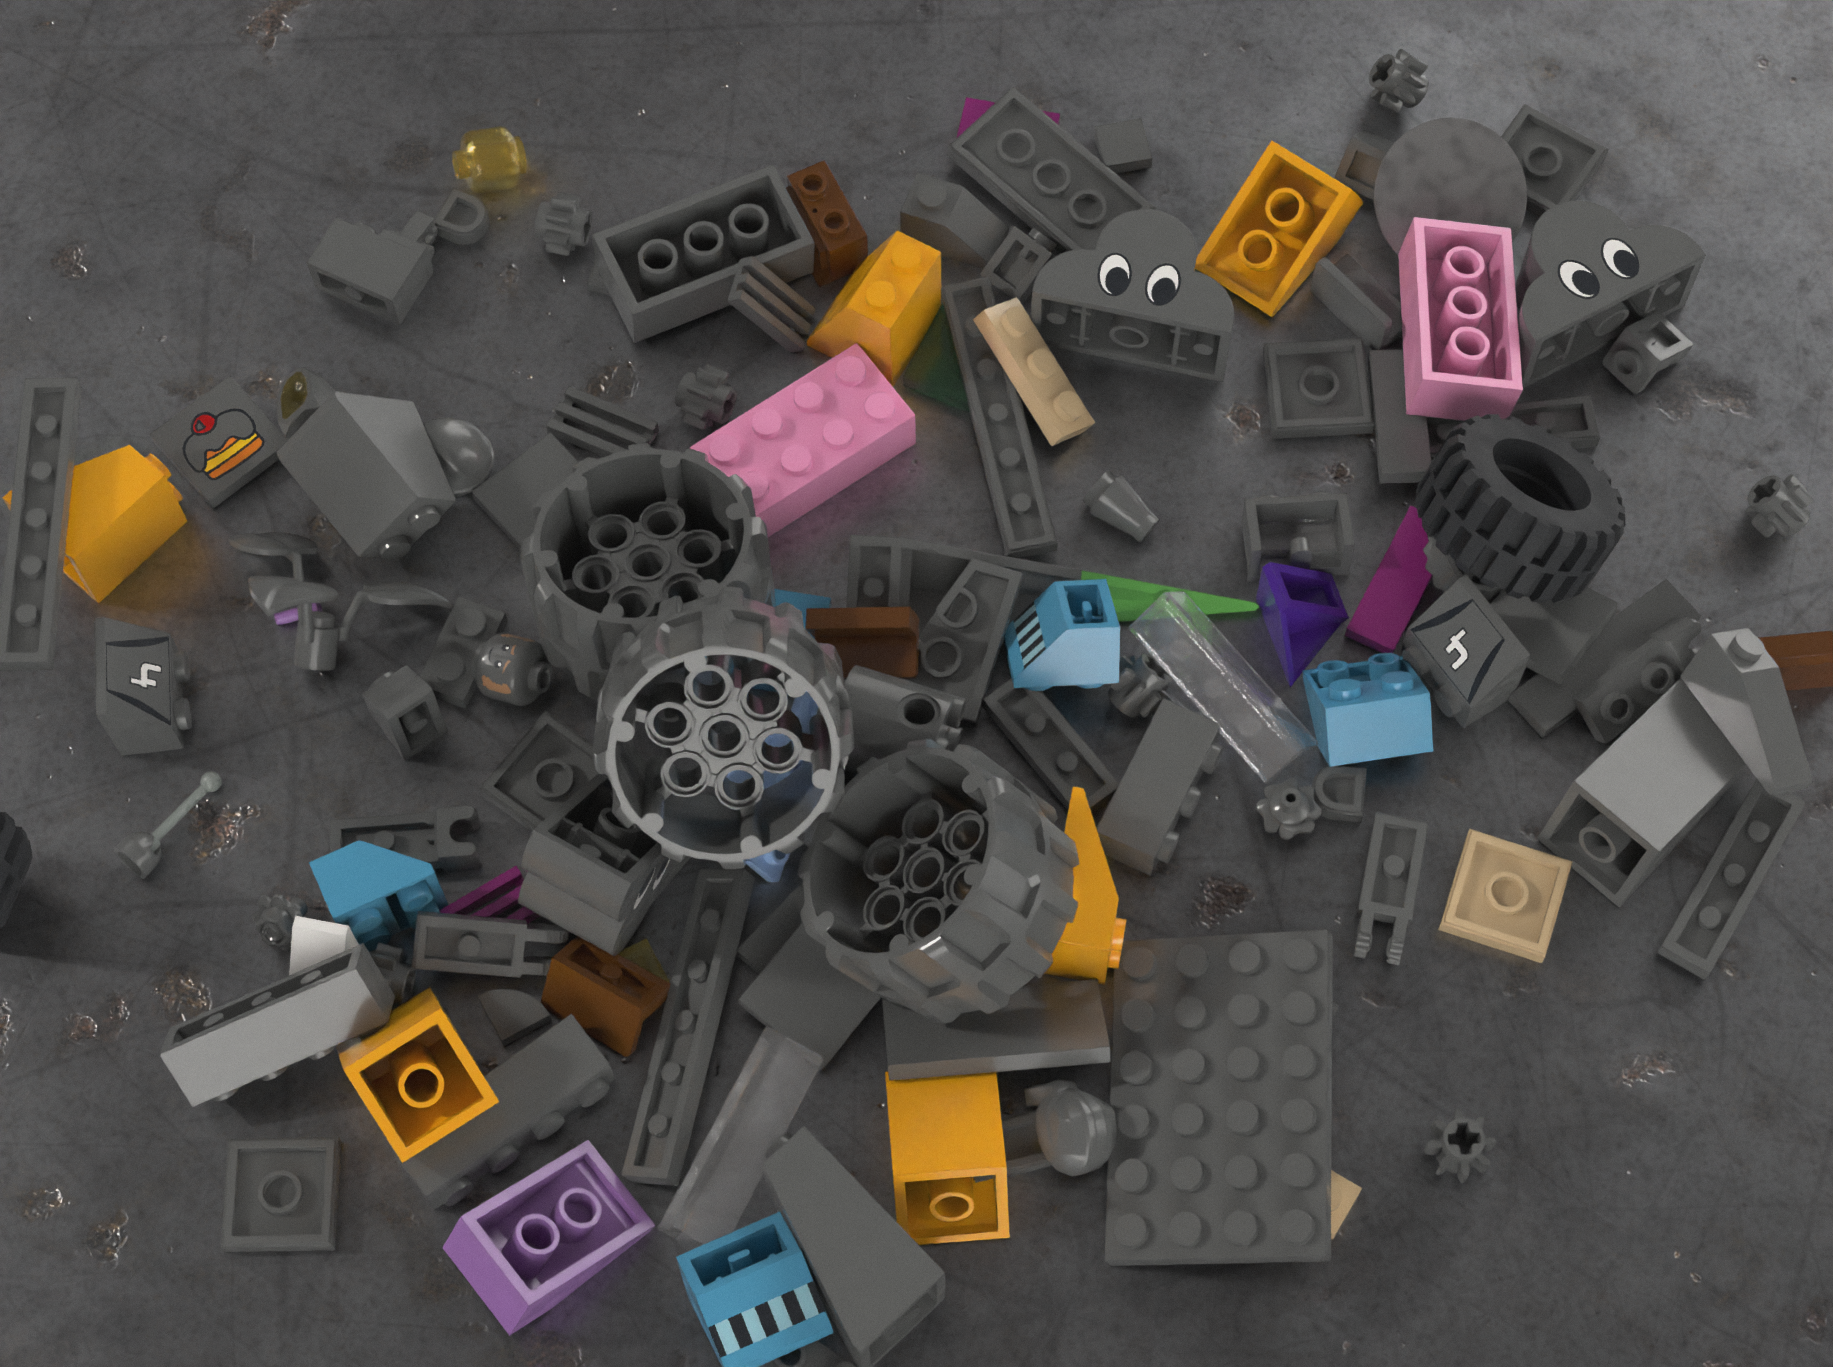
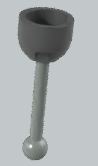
M209 771L203 774L200 781L201 785L153 833L133 832L125 837L113 849L122 863L139 877L146 878L161 860L162 847L160 840L208 792H215L221 787L222 779L218 773Z

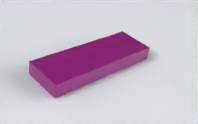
M1410 505L1344 635L1380 653L1394 654L1433 577L1425 569L1428 558L1423 548L1429 541L1428 535L1422 527V518H1418L1417 508Z

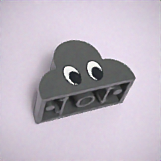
M1564 202L1544 212L1533 228L1515 285L1516 303L1519 309L1518 331L1523 388L1615 342L1625 327L1656 312L1666 316L1684 307L1706 256L1701 247L1687 234L1668 226L1646 225L1629 230L1614 212L1592 202Z
M1137 209L1125 212L1111 220L1100 233L1095 250L1080 249L1064 252L1052 258L1042 267L1036 277L1032 290L1031 320L1047 346L1223 382L1234 323V308L1230 296L1217 281L1195 271L1197 249L1189 229L1180 220L1168 213L1153 209Z
M598 773L533 829L522 857L521 868L527 871V874L520 889L518 902L547 920L607 953L616 956L634 935L650 908L662 881L669 874L676 861L662 856L661 844L644 833L636 824L627 828L620 823L612 813L613 791L607 774Z

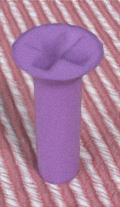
M312 603V611L323 612L321 603ZM297 608L275 613L274 618L277 626L298 621Z

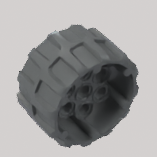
M648 443L628 445V451L618 452L600 459L588 457L572 466L573 473L552 491L543 492L532 508L535 528L533 534L525 538L520 546V561L541 645L548 662L555 667L567 668L574 675L578 691L596 701L598 700L599 690L603 687L609 673L615 644L624 633L630 631L637 636L647 625L654 621L658 616L660 602L674 596H680L683 603L716 597L725 586L742 588L744 598L773 607L776 606L766 524L760 517H756L751 488L737 474L728 477L721 470L711 465L705 453L687 448L685 453L674 450L653 449ZM730 655L734 663V669L742 670L747 663L755 660L749 657ZM684 662L676 664L654 677L639 693L649 696L655 687L666 682H677L684 685ZM703 671L695 677L696 680L704 685H715L723 679L720 674L714 671Z
M725 586L716 597L683 603L680 596H674L660 602L658 616L654 621L647 625L637 636L630 631L624 633L615 644L609 673L603 687L599 690L592 753L594 768L599 774H607L613 791L612 813L627 828L636 824L644 833L661 844L662 856L681 862L683 855L698 859L719 861L723 869L729 870L744 868L746 859L755 858L774 850L785 854L793 852L804 844L805 830L818 815L838 809L845 794L844 770L849 754L854 749L852 710L844 684L842 660L835 646L829 643L816 642L804 628L802 611L787 602L773 607L744 598L742 588ZM730 655L744 656L755 660L750 661L742 670L734 669V663ZM684 662V685L677 682H666L655 687L649 696L639 693L654 677L666 669ZM703 671H714L720 674L723 679L715 685H704L696 680L695 677ZM757 684H769L777 691L768 698H758L752 695L749 690ZM807 691L819 707L822 714H816L810 719V734L802 732L799 718L792 711L787 710L788 695L797 698L804 695ZM665 708H675L680 710L685 716L678 721L667 722L662 720L657 713ZM636 721L645 723L648 737L655 744L663 747L662 757L654 756L646 762L638 753L631 741L635 735ZM719 721H729L734 723L738 729L733 733L725 735L714 732L711 726ZM775 733L784 734L791 739L787 745L782 747L770 746L764 740L769 735ZM687 757L697 761L699 766L693 770L685 771L675 767L673 762L679 758ZM800 760L804 761L788 777L764 789L765 770L770 773L782 774L791 771L798 765ZM735 770H743L753 776L743 783H735L726 778L728 773ZM708 785L715 787L716 796L700 792Z
M932 739L908 742L906 750L893 753L880 760L875 757L870 758L857 768L859 774L844 787L845 794L838 809L818 815L817 818L820 819V822L815 830L809 849L800 857L798 876L803 880L805 904L800 912V916L806 933L826 947V958L831 966L896 1007H908L931 1022L949 1023L953 1022L961 1013L981 1010L986 1014H991L1007 1006L1012 994L1028 983L1034 976L1041 978L1053 963L1052 953L1064 932L1067 922H1074L1079 904L1073 898V868L1079 865L1075 841L1054 825L1058 819L1054 807L980 750L970 745H958L954 752L946 750Z

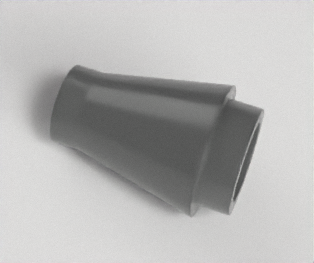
M1107 470L1096 481L1083 499V502L1091 508L1090 514L1133 536L1140 543L1160 521L1150 511L1124 476L1120 474L1117 477L1110 470Z

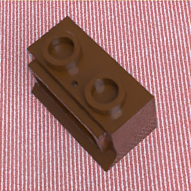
M823 160L788 175V187L786 189L815 242L814 272H812V275L818 286L822 287L852 274L856 266L868 256V238L827 163Z

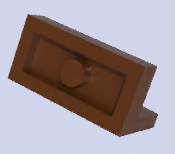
M910 607L806 608V630L815 637L817 643H829L835 646L842 660L844 680L847 679L855 665L900 679H915L918 676L919 617Z
M1832 630L1758 637L1764 644L1765 650L1779 666L1786 691L1833 686Z
M577 936L552 957L540 1003L548 1012L562 1020L572 1014L587 1035L628 1057L636 1050L643 1021L666 1001L671 984L620 954L613 956Z

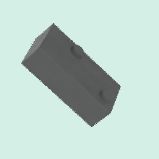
M773 164L592 234L595 265L634 343L731 305L728 302V297L739 261L742 258L755 257L785 283L814 272L815 242ZM744 289V291H745L749 296H751V297L753 296V295H752L751 293H749L746 289Z

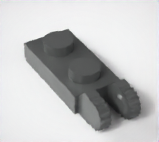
M1380 812L1375 813L1356 915L1360 917L1353 956L1366 958L1372 944L1373 935L1371 931L1373 920L1393 924L1385 954L1387 956V963L1399 965L1406 929L1410 927L1413 918L1429 822Z
M417 911L412 968L521 978L522 974L548 975L552 957H524L525 941L548 944L564 943L568 941L569 931L553 924H527L526 920Z

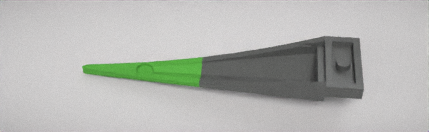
M850 535L846 608L910 607L919 617V634L935 614L937 606L972 558L1023 574L1024 577L1009 624L1054 581L1106 579L1119 622L1255 611L1260 607L1251 601L905 537Z

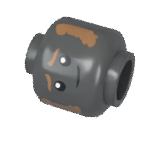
M509 633L495 634L488 641L483 642L475 651L472 660V676L476 680L481 693L491 699L517 706L529 705L536 700L540 693H544L549 688L553 677L552 665L548 662L542 645L535 640Z

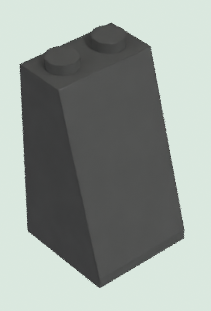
M1679 679L1572 783L1537 839L1558 857L1573 861L1571 868L1620 908L1743 776L1748 766L1684 681Z
M803 1126L793 1136L789 1132L784 1133L766 1150L764 1156L767 1160L762 1163L767 1190L777 1211L781 1212L803 1254L816 1289L856 1367H873L945 1299V1272L815 1136Z

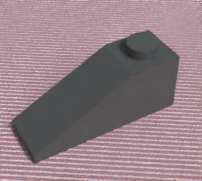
M1749 628L1711 634L1681 674V679L1770 796L1807 789L1813 780L1779 666L1765 650L1762 641Z

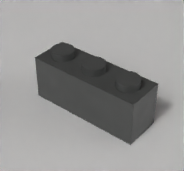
M1162 699L1097 827L1106 856L1150 876L1159 860L1165 863L1169 862L1180 838V834L1174 832V829L1181 815L1188 819L1192 816L1202 794V789L1197 788L1196 785L1203 771L1209 774L1213 773L1222 755L1224 746L1217 743L1220 723L1169 700Z

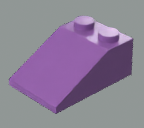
M587 1140L462 1215L445 1242L443 1249L510 1336L555 1307L648 1234L655 1224L590 1141Z

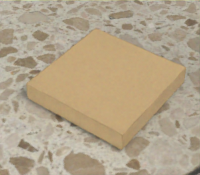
M1469 829L1438 930L1542 963L1547 953L1573 861Z

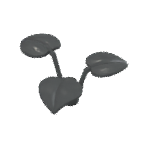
M283 532L246 533L229 537V544L243 552L269 556L284 555L292 562L294 578L251 576L248 579V589L251 596L267 616H271L287 607L297 605L298 626L294 665L310 670L335 669L338 640H349L350 627L360 607L365 603L436 605L445 608L449 612H451L454 606L440 594L418 584L400 581L369 582L363 584V591L356 593L339 626L335 624V615L327 612L312 611V603L337 600L338 592L330 586L304 582L301 554H316L317 545L315 542L300 535Z

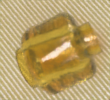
M504 126L466 132L461 137L460 150L452 151V164L457 180L465 179L467 185L474 193L513 188L518 184L520 174H525L527 170L526 155L521 138L513 136Z

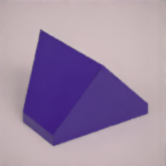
M1269 562L1262 567L1256 600L1291 687L1302 674V670L1306 669L1341 623L1349 619L1332 574Z

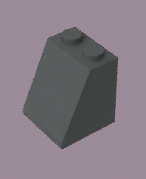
M334 391L277 451L282 464L359 557L382 558L387 561L398 560L410 551L411 546L428 529L435 526L440 521V517L456 502L413 401Z

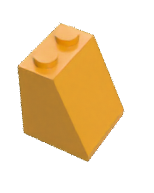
M897 230L856 266L807 339V346L833 358L858 343L893 387L941 315V252Z
M131 445L80 463L73 468L63 573L98 604L187 522V518L179 504L183 497L168 481L172 476L171 472L155 455L150 453L143 457ZM12 490L2 497L9 510L11 509Z
M430 987L393 1009L388 1023L374 1034L364 1039L355 1036L339 1043L336 1047L345 1074L402 1163L499 1102Z
M885 1072L897 1223L918 1245L1010 1238L1007 1166L996 1072L893 1081L889 1080L888 1072ZM993 1175L992 1179L975 1183L973 1178L974 1176Z

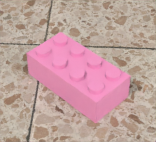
M1414 217L1398 253L1406 414L1463 421L1478 415L1482 417L1487 414H1498L1501 419H1505L1510 416L1523 391L1511 228Z
M858 343L692 445L690 449L705 453L708 457V462L728 477L737 474L746 482L752 491L756 517H760L764 521L767 536L770 537L916 444L915 414Z

